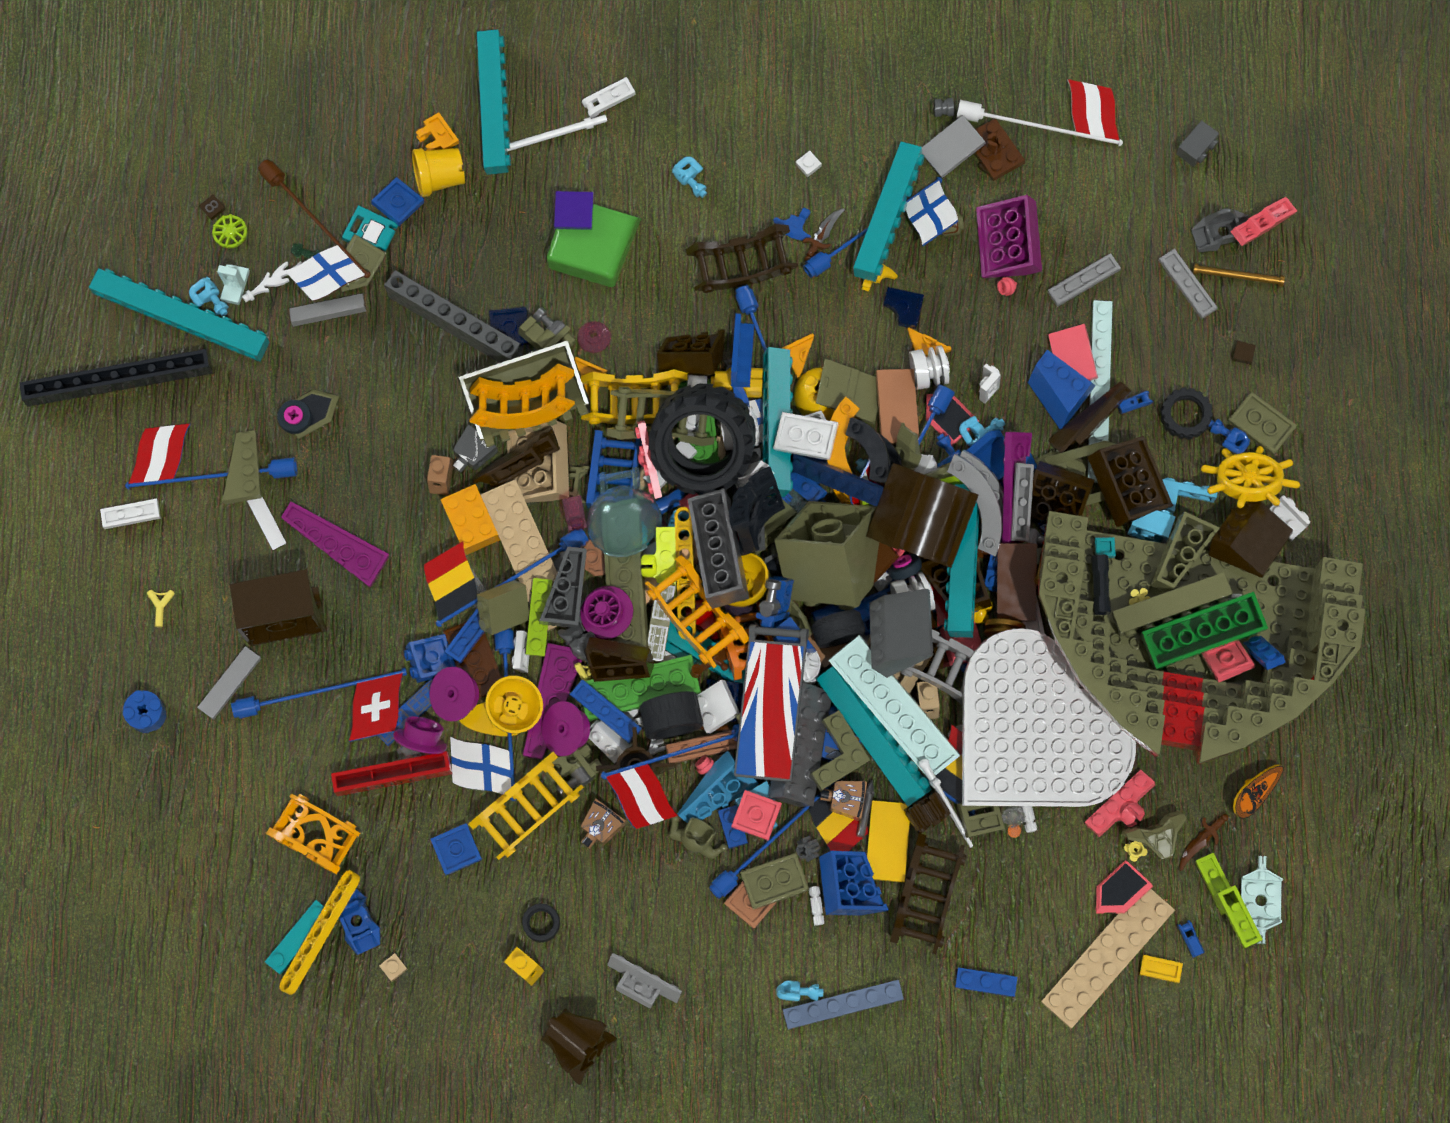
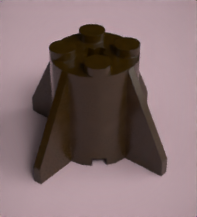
M632 727L633 747L627 748L621 753L616 765L596 766V771L607 773L653 759V756L646 749L638 747L637 727ZM653 762L648 764L656 777L675 768V763Z
M564 1009L557 1018L553 1016L548 1021L547 1026L549 1028L541 1038L552 1049L562 1069L569 1073L572 1079L579 1085L582 1084L587 1070L595 1063L592 1061L595 1056L600 1057L603 1050L617 1040L614 1035L605 1031L607 1025L603 1022L575 1015L568 1009Z

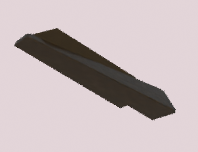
M1123 382L1117 383L1049 438V442L1060 453L1068 451L1076 441L1083 446L1132 390Z
M552 426L476 473L473 482H483L490 484V487L497 488L543 463L544 456L560 450Z

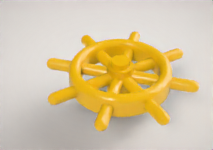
M1258 446L1255 453L1243 452L1234 455L1224 448L1221 453L1226 459L1221 462L1219 467L1209 465L1201 467L1202 472L1217 475V484L1210 486L1207 492L1214 494L1223 491L1228 496L1238 499V508H1243L1246 501L1256 502L1267 499L1273 505L1278 506L1280 500L1275 495L1281 491L1282 487L1297 489L1300 487V483L1284 479L1283 469L1293 465L1291 459L1278 463L1273 458L1263 454L1264 448L1262 446Z

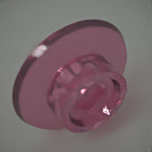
M598 321L585 323L577 334L578 344L589 353L603 351L609 345L611 339L608 327ZM594 333L597 334V336L594 337V338H591V336H590L591 334H594Z

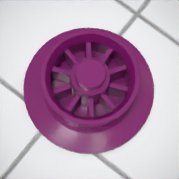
M603 586L595 589L585 598L581 607V621L584 628L588 632L594 633L600 639H611L621 635L629 627L633 618L631 599L623 590L614 586Z
M447 667L438 672L434 677L430 687V702L433 710L440 718L446 721L461 720L478 703V685L465 670L459 667Z
M561 701L553 704L547 710L542 723L544 742L547 748L558 756L573 754L589 738L590 723L588 717L570 702Z
M418 716L407 717L405 728L397 730L393 734V738L397 743L414 751L439 754L445 752L447 748L445 742L440 739L444 730L443 726L428 718Z

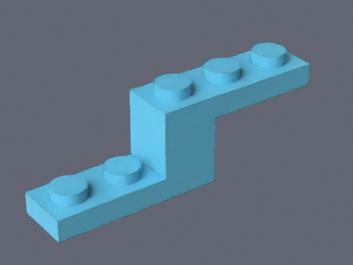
M1172 478L1162 479L1173 504V507L1165 510L1171 512L1172 515L1175 511L1177 496L1212 503L1217 498V493L1209 494L1207 492L1210 486L1199 487L1194 486L1195 484L1192 482L1180 483L1175 482L1176 480Z

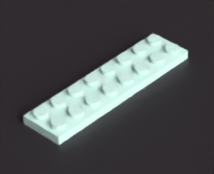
M860 635L829 659V662L918 767L921 760L928 759L934 775H937L960 756L959 752L894 675L886 678L872 669L871 648Z

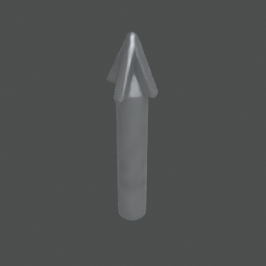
M873 780L870 781L866 788L862 818L857 832V836L862 838L865 837L872 798L875 795Z

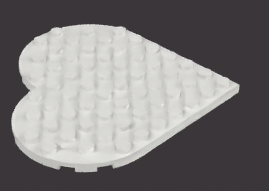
M1031 629L1006 630L985 640L969 659L963 678L962 806L1081 807L1103 802V800L1120 790L1134 765L1136 741L1115 724L1085 689L1079 688V682L1057 643L1052 638L1046 636V634Z

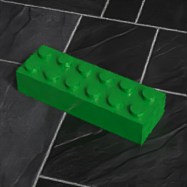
M1254 592L1148 629L1141 632L1140 636L1153 670H1158L1264 632L1268 629L1256 595Z

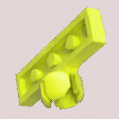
M656 527V552L654 554H645L641 557V565H653V567L641 568L642 576L645 578L653 577L658 583H661L676 571L675 527Z

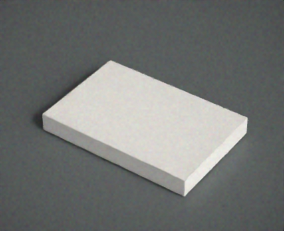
M782 412L774 450L830 460L839 424L834 421Z

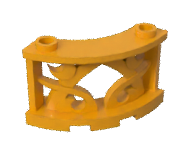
M291 794L289 796L291 800L273 828L270 827L266 834L292 850L302 853L306 858L337 875L340 870L339 865L356 837H359L361 833L355 830L357 826L351 822L346 821L344 823L309 803L307 797L301 794L298 797ZM299 806L303 807L302 813H297L296 811ZM309 809L312 810V811H314V812L317 813V814H310V815H308V814H309ZM294 813L298 818L295 821L292 819ZM328 820H330L331 822L335 823L336 825H334V826L331 828L330 825H329ZM311 821H320L326 840L315 839L309 842L307 846H304L305 833L300 825ZM295 828H297L300 832V836L298 838H293V834L297 833L294 830ZM339 830L349 834L342 846L335 844L333 839H343V837L337 836ZM317 844L326 845V848L321 846L322 849L319 852L315 850ZM334 848L339 849V851H338V853L336 854L335 858H334L333 861L331 862L332 857H333V849H334Z

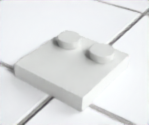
M720 680L697 695L703 727L706 733H712L734 719V715L740 713L725 680Z

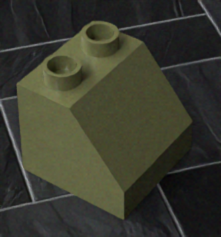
M808 501L775 539L782 576L794 580L791 594L792 600L803 601L806 606L810 607L823 603L835 604L842 610H851L861 604L862 599L870 591L874 583L879 542L866 537L877 506Z

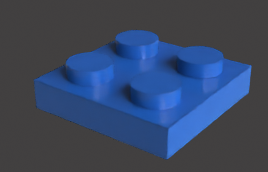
M397 177L371 201L373 206L398 226L424 203V199Z
M467 823L430 839L446 876L482 860Z

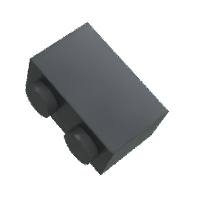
M1201 120L1179 146L1177 155L1193 167L1198 162L1201 164L1207 157V151L1209 149L1213 150L1218 144L1217 138L1219 133Z

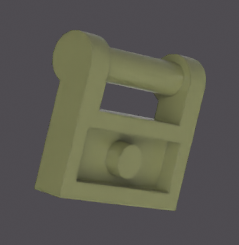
M962 803L957 804V810L961 816L966 838L1005 829L999 806H962ZM990 807L992 812L970 817L968 811Z

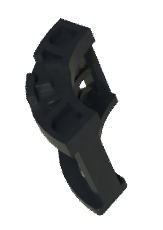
M850 418L846 436L857 440L860 443V447L866 450L870 460L869 479L883 486L884 489L893 463L903 466L901 456L891 442L876 432L871 426L861 420Z
M770 466L748 478V483L743 487H739L733 497V504L729 509V522L732 531H737L739 536V549L742 556L760 549L759 534L762 527L773 515L785 509ZM756 502L754 510L750 513L752 505Z

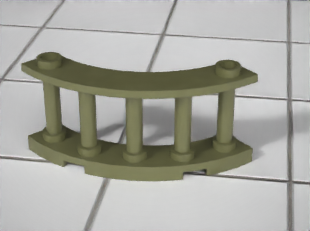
M619 387V390H612L611 395L620 397L618 423L615 427L607 428V436L620 440L637 438L635 428L638 427L637 422L644 421L646 397L660 398V408L668 396H672L675 391L630 389L629 387ZM638 397L636 423L633 426L625 425L627 399ZM700 414L698 431L696 432L688 431V428H686L687 417L679 421V427L672 429V436L680 438V442L707 446L713 445L715 437L707 435V415ZM647 427L648 435H650L651 427Z

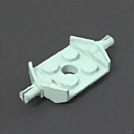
M1258 856V868L1241 878V897L1263 939L1257 944H1266V930L1282 923L1281 882L1283 878L1267 870V856ZM1260 895L1265 898L1266 904L1264 906L1256 904L1255 899L1257 896Z

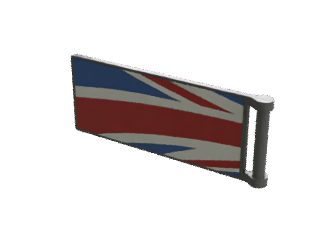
M750 624L734 776L792 782L809 629L792 630L758 627L757 624ZM759 634L800 638L801 641L800 644L756 640V636Z

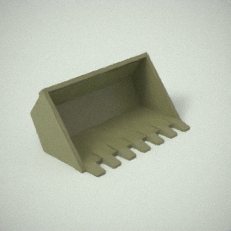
M568 340L460 376L459 380L471 415L473 416L479 409V397L470 394V387L479 377L503 382V385H515V382L538 380L541 378V375L551 370L557 364L574 370V376L565 383V398L575 401V405L562 415L564 421L572 419L570 410L576 408L580 416L588 414L586 405L589 403ZM557 389L549 393V402L558 396ZM542 395L529 399V411L542 407ZM487 399L486 411L500 413V400ZM508 400V414L522 413V400ZM556 419L548 422L549 426L557 424ZM475 424L480 441L484 440L486 447L495 445L493 436L499 434L502 442L510 440L508 431L514 430L481 427ZM541 425L532 427L534 432L542 429ZM524 428L515 429L518 437L526 434Z

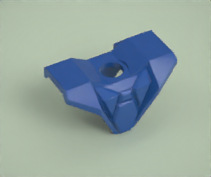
M355 889L338 919H340L345 930V941L359 955L381 943L380 927L371 918L365 903L367 897ZM355 915H359L362 918V924L358 927L351 924V919Z

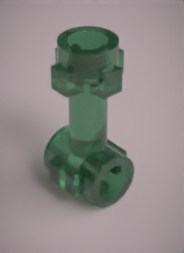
M294 243L291 248V254H294L297 258L302 255L310 259L322 252L318 249L315 250V253L304 249V245L300 243Z

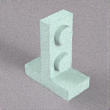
M219 265L217 272L224 283L221 301L240 305L250 270L235 265Z

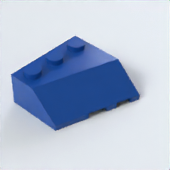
M1046 350L1037 362L1028 381V384L1059 429L1067 425L1096 386L1049 350Z
M830 851L819 857L826 915L860 916L888 911L887 905L883 904L880 894H882L879 887H876L872 877L874 873L865 852Z

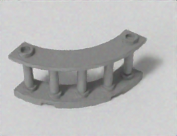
M962 450L960 456L954 454L947 472L961 480L971 492L979 494L977 503L982 518V534L978 549L996 556L999 545L1002 543V498L1004 490L995 474L989 470L984 462L973 454Z
M932 629V642L937 644L938 649L927 674L915 669L914 665L901 671V674L907 677H912L913 675L941 689L957 700L963 709V685L960 691L953 688L952 685L963 660L969 662L975 651L952 638L949 641L943 639V637L939 636V632ZM950 650L955 653L954 656L956 658L944 683L934 678L945 651Z

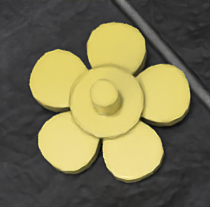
M1141 588L1140 591L1133 589L1130 595L1134 598L1129 599V604L1132 605L1151 598L1146 596L1148 590L1145 588Z

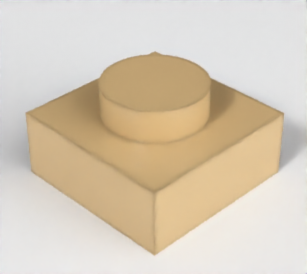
M395 953L379 965L391 982L408 970Z

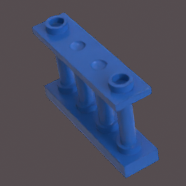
M595 430L586 499L587 508L595 509V504L599 503V501L614 503L638 499V496L635 495L639 464V446H643L641 438H636V442L608 440L607 437H604L603 431ZM612 447L635 450L634 460L605 458L602 455V448ZM609 465L633 468L632 477L602 476L599 473L600 467ZM601 483L630 486L629 497L600 494V492H597V488Z

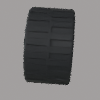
M682 691L664 694L644 701L640 705L644 730L648 739L658 740L682 736L696 731L703 726L698 697L695 692Z

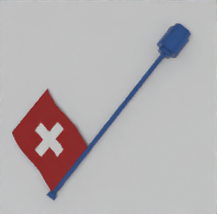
M402 668L401 671L264 702H260L254 696L242 698L231 703L234 718L239 717L242 719L258 715V711L264 705L357 685L353 700V726L349 742L395 732L399 718V691L402 676L407 675L406 668Z

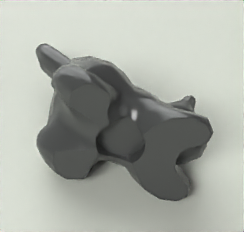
M580 624L578 628L558 630L557 634L565 640L566 646L569 645L571 647L572 654L577 659L585 660L589 665L585 649L589 637L597 638L592 632L584 634Z

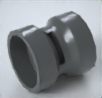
M947 98L943 101L941 99H934L935 117H941L942 114L954 116L953 98Z

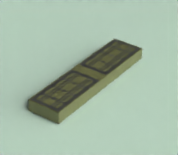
M670 585L660 593L666 604L674 599L676 585ZM656 600L653 602L647 639L653 660L663 662L670 619Z

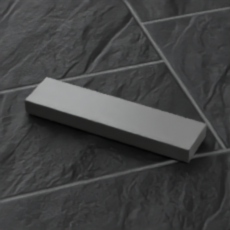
M1175 249L1159 258L1160 264L1201 320L1217 310L1218 307Z
M1110 253L1048 289L1047 293L1058 307L1120 271L1121 267Z
M245 646L197 708L214 720L262 658Z

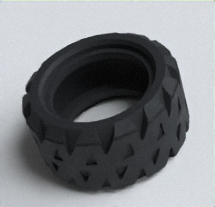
M700 383L693 387L688 385L678 389L661 404L651 427L649 450L655 469L660 471L661 477L671 486L676 484L682 492L693 495L699 492L703 495L723 488L727 490L745 474L750 465L756 442V427L753 417L749 414V408L742 399L735 398L733 392L724 387L713 388V384ZM701 414L714 417L729 430L733 439V449L725 458L715 463L703 464L691 461L677 449L672 436L673 427L680 420L691 415Z

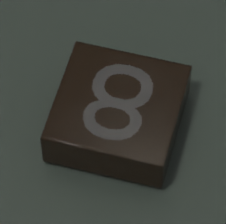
M213 194L199 205L200 209L211 221L226 210Z

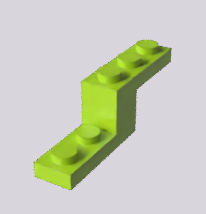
M1214 853L1196 860L1195 864L1221 916L1227 915L1243 949L1262 941L1263 939L1235 885L1230 886Z

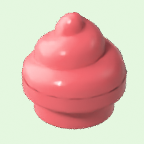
M1010 277L1002 278L997 284L999 293L1005 296L1012 295L1017 287V282Z
M707 755L702 756L695 763L696 771L701 775H706L714 764L711 757L708 758Z

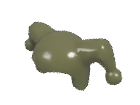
M679 816L671 818L672 823L669 836L675 841L682 842L687 850L701 853L709 859H714L721 852L727 851L728 847L726 844H721L716 849L712 848L711 843L716 835V831L703 820L692 817L684 829H678L677 822L679 821Z

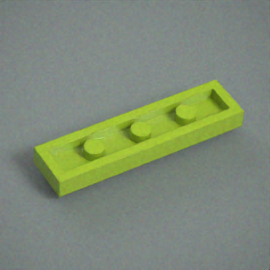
M533 578L526 655L545 657L548 625L539 624V620L550 595L553 580Z

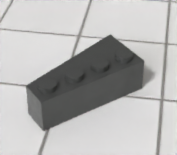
M567 547L539 624L578 628L587 549Z

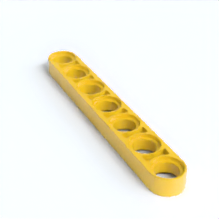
M681 507L675 512L676 558L679 557L683 549L689 550L690 557L687 560L694 568L693 527L690 510L686 507ZM681 511L688 512V520L680 521L678 519L679 513ZM682 530H687L690 534L689 538L685 541L679 538V533ZM680 577L677 580V596L681 594L683 588H689L691 583L688 579ZM692 594L677 606L678 620L680 622L686 618L681 614V610L684 607H690L692 613L696 610L695 594ZM696 620L689 625L693 629V637L696 635ZM678 631L680 637H681L682 639L686 640V639L683 637V635Z
M348 870L340 878L284 974L279 986L281 991L292 995L298 989L360 881L358 874Z

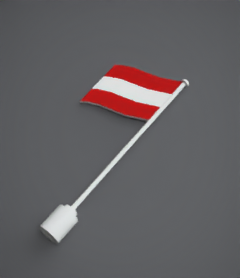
M1070 79L1067 81L1071 91L1072 119L1075 131L985 113V109L981 108L982 104L960 100L956 118H960L963 115L968 121L978 122L979 119H983V116L1114 143L1118 144V146L1123 144V141L1119 140L1116 128L1115 100L1111 88Z

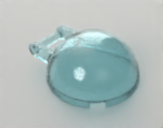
M633 467L632 470L609 474L601 472L600 495L591 504L587 515L586 525L589 538L594 547L599 548L606 555L613 557L635 555L648 547L646 544L653 537L656 538V527H661L662 523L661 510L654 498L646 491L640 489L638 467ZM633 477V486L619 485L608 489L607 481Z

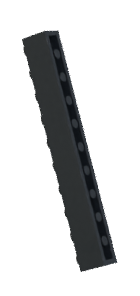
M207 349L19 383L21 399L27 407L213 374L210 354Z

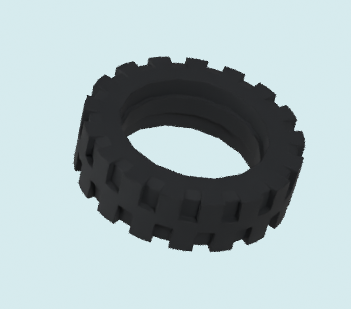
M1185 387L1180 390H1174L1172 394L1166 397L1160 415L1161 422L1164 424L1165 430L1170 432V435L1178 436V439L1187 438V440H1190L1193 437H1199L1207 430L1213 413L1212 405L1209 404L1207 396L1204 397L1201 391L1197 392L1194 388L1186 389ZM1180 400H1191L1196 403L1202 412L1200 423L1190 428L1176 424L1171 416V408L1174 403Z

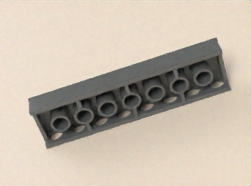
M395 270L387 283L385 282L384 286L390 299L497 362L502 363L523 356L518 351L520 343ZM396 278L402 279L403 284L401 282L398 283Z

